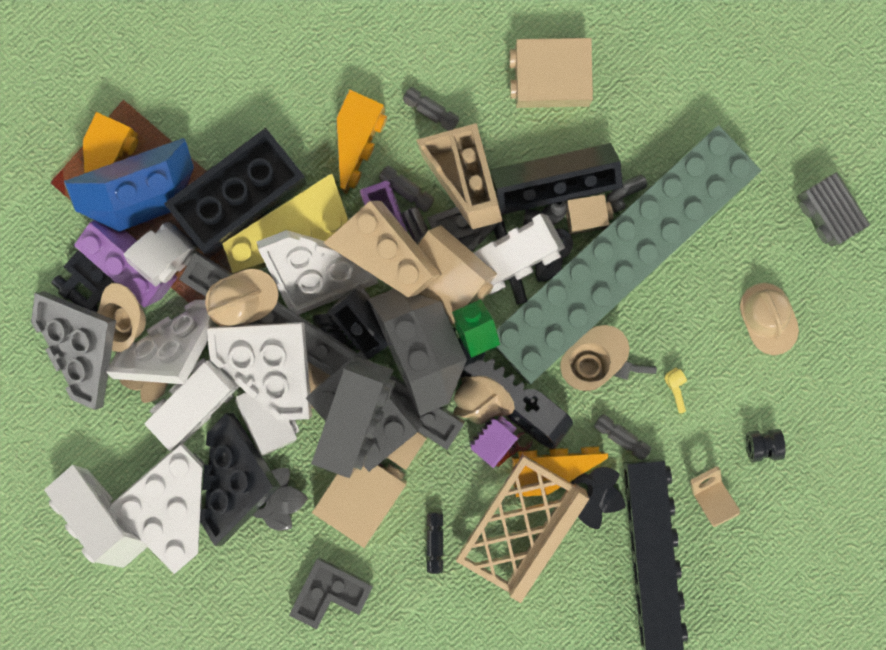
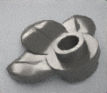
M277 468L271 470L281 487L266 501V506L259 508L252 516L263 518L265 523L274 530L283 531L292 528L290 514L298 511L306 503L308 497L302 491L292 486H287L290 478L289 468Z

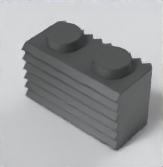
M837 172L798 195L801 200L799 205L802 212L808 218L812 217L818 226L816 228L818 237L823 243H828L831 247L843 243L871 225Z

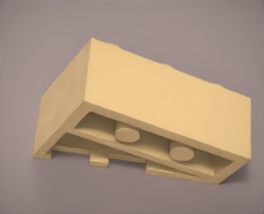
M477 123L416 140L424 161L472 229L503 221Z

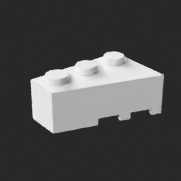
M72 465L44 489L51 499L49 505L56 513L63 516L67 522L65 524L66 530L83 545L82 553L90 562L124 568L147 548L133 531L109 508L113 498L88 469Z

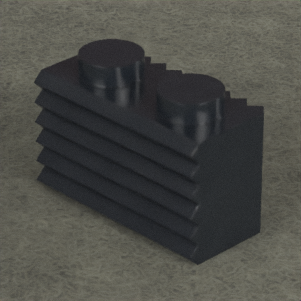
M359 284L342 296L328 310V316H332V320L336 321V325L340 326V330L344 331V335L348 336V340L352 341L351 345L356 346L355 350H361L369 360L385 349L388 344L368 301L371 297Z

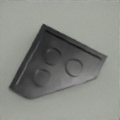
M225 413L207 432L206 446H210L209 463L204 465L202 490H206L205 508L201 509L200 523L214 546L224 545L281 487L234 413Z

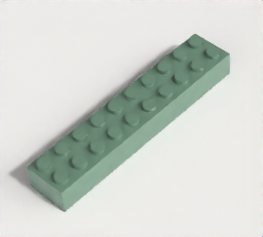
M718 125L496 330L500 345L495 348L528 384H532L762 170Z

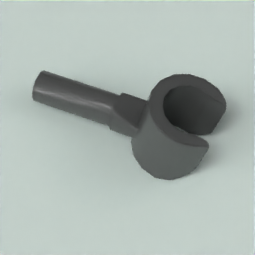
M626 361L622 368L613 376L628 380L630 371L656 374L657 368L656 366H643Z

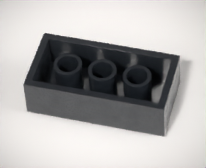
M265 127L164 204L203 254L210 259L224 248L223 243L272 212L307 184L303 173Z

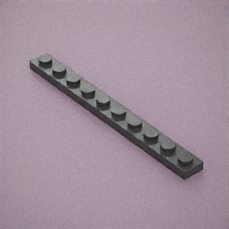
M196 252L179 280L206 296L209 288L214 283L233 275V273L200 252ZM278 302L268 315L249 323L250 325L304 322L307 361L330 376L357 354L351 348ZM392 375L390 380L395 381L393 389L422 422L418 432L448 450L465 421L443 407L419 416L405 383Z

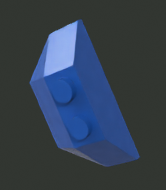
M182 138L65 180L64 183L76 212L120 232L170 213L164 203L187 187L194 166L186 140Z

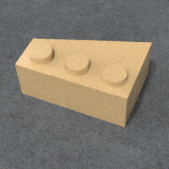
M369 201L324 242L331 249L407 297L420 294L442 275L382 201Z

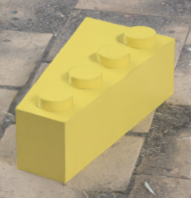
M331 173L225 241L223 246L232 273L235 274L248 269L259 270L267 267L258 250L257 241L285 230L326 241L349 219L333 174Z

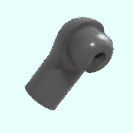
M637 175L622 181L623 188L612 190L607 195L606 202L611 203L613 213L625 209L624 197L644 190L647 187V180L643 175Z
M566 201L549 204L542 211L526 209L523 224L532 222V218L539 214L549 216L554 226L567 213Z

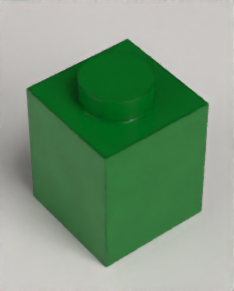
M481 299L452 312L459 338L471 358L500 345L494 319Z

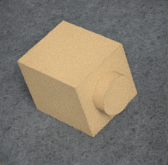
M605 194L567 200L566 218L570 235L606 229L609 226V221L613 220L612 206L610 202H606Z

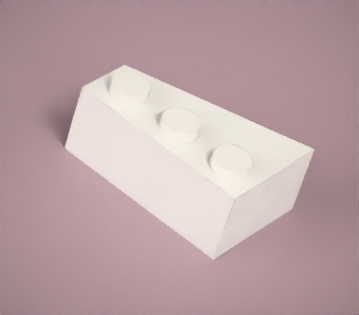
M539 214L532 218V222L519 229L517 227L508 232V235L474 252L478 258L497 273L491 282L494 287L489 293L490 295L505 288V280L513 276L519 280L534 272L531 266L541 261L545 266L561 257L559 251L565 249V246L548 215Z
M203 358L198 361L186 383L175 384L169 391L172 396L167 401L165 399L159 401L150 410L152 416L144 423L169 451L191 437L212 417L211 415L224 402L227 403L234 397L232 394L239 388L234 382L235 379L222 368L219 369L210 360L206 361Z

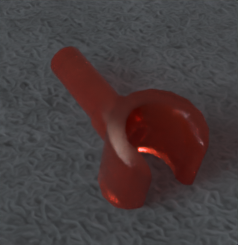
M525 432L517 433L515 436L519 438ZM517 439L496 464V467L502 465L518 451L530 449L533 441L528 442L525 447H520Z

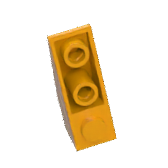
M349 90L337 116L340 188L346 194L350 187L356 188L362 174L359 171V167L363 159L369 160L375 146L371 141L376 132H382L388 117L384 115L385 108L383 104L352 90Z
M96 112L83 139L84 174L124 160L128 155L131 156L138 144V139L136 138L138 133L131 127Z
M599 446L581 447V453L568 454V448L549 449L550 455H537V450L518 451L519 457H512V470L523 454L570 482L608 459V453L600 452ZM525 465L518 476L520 486L538 483L537 472ZM541 475L542 481L549 480ZM516 481L513 484V488L517 487ZM556 484L544 487L545 494L549 495L561 486ZM539 488L522 492L523 497L542 496Z

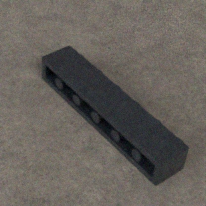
M661 459L623 462L641 649L684 650L683 642L688 641V632L685 622L681 623L680 610L685 609L683 592L678 591L677 579H681L682 573L680 561L675 560L674 547H678V534L676 528H672L671 516H675L674 499L668 495V485L672 484L671 468L666 466L665 461Z

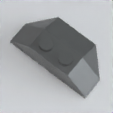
M396 289L368 299L419 416L449 404L467 359L441 301L420 294L407 297Z

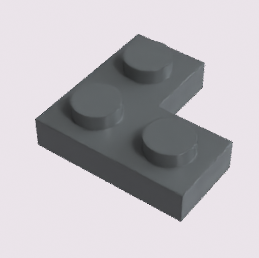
M318 557L289 616L317 629L331 601L360 615L374 584Z

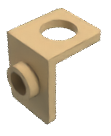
M718 466L690 480L692 494L713 527L740 514V509L722 483L721 470Z

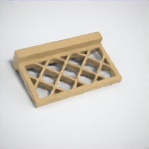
M522 454L456 557V562L509 592L512 599L521 603L587 504L589 497L586 489L576 483L574 485ZM525 465L537 472L538 483L520 486L518 476ZM541 475L549 480L542 481ZM516 481L517 487L511 488L514 482ZM557 484L566 489L560 500L547 502L544 487ZM540 488L544 503L525 507L522 492ZM519 493L522 508L503 512L501 502L504 497ZM499 507L500 513L493 515ZM555 507L552 513L550 514L549 508ZM546 510L547 521L545 524L530 528L527 513ZM524 514L527 529L508 533L505 518ZM502 519L505 534L487 538L485 527L488 522ZM482 533L483 539L477 540ZM532 534H537V536L533 540ZM529 536L531 545L528 550L513 554L510 539ZM507 540L510 555L492 559L488 544ZM485 545L488 560L475 563L466 557L471 548ZM521 559L518 565L516 566L515 560ZM512 561L514 571L507 581L495 574L493 565ZM490 566L491 571L487 570L484 567Z

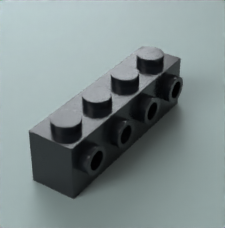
M611 143L490 170L501 215L623 188L621 161Z

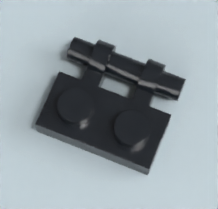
M78 250L63 266L72 276L65 280L61 275H57L51 284L59 290L58 294L63 299H69L74 304L98 312L105 288L115 282ZM81 284L93 293L89 299L78 291Z

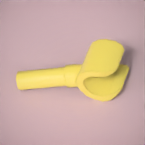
M674 368L666 373L664 380L674 394L678 412L684 413L686 409L679 386L686 383L687 379L682 370Z

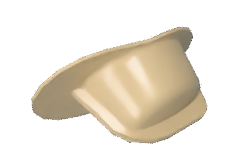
M248 269L217 281L209 288L205 299L207 314L219 326L247 325L259 320L272 312L276 306L279 295L277 284L269 274L262 270Z
M120 283L108 285L102 294L97 313L116 320L112 351L122 352L128 349L134 340L142 334L146 325V316L135 295L128 287Z
M768 283L755 284L747 289L741 298L740 311L752 342L756 348L765 354H784L796 343L799 333L798 322L788 297L782 289Z
M601 325L590 329L562 356L560 369L563 378L567 384L582 391L595 390L601 387L627 361L630 351L628 339L622 331L614 326Z
M486 376L462 377V384L454 395V401L457 406L453 414L461 418H467L475 424H483L495 416L510 415L515 409L514 401L505 388Z

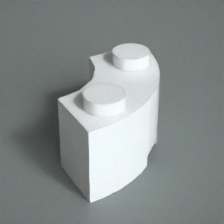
M167 222L162 224L156 233L153 231L146 233L123 255L128 264L156 287L161 282H168L176 271H181L187 266L194 253L199 252L200 249L175 225Z

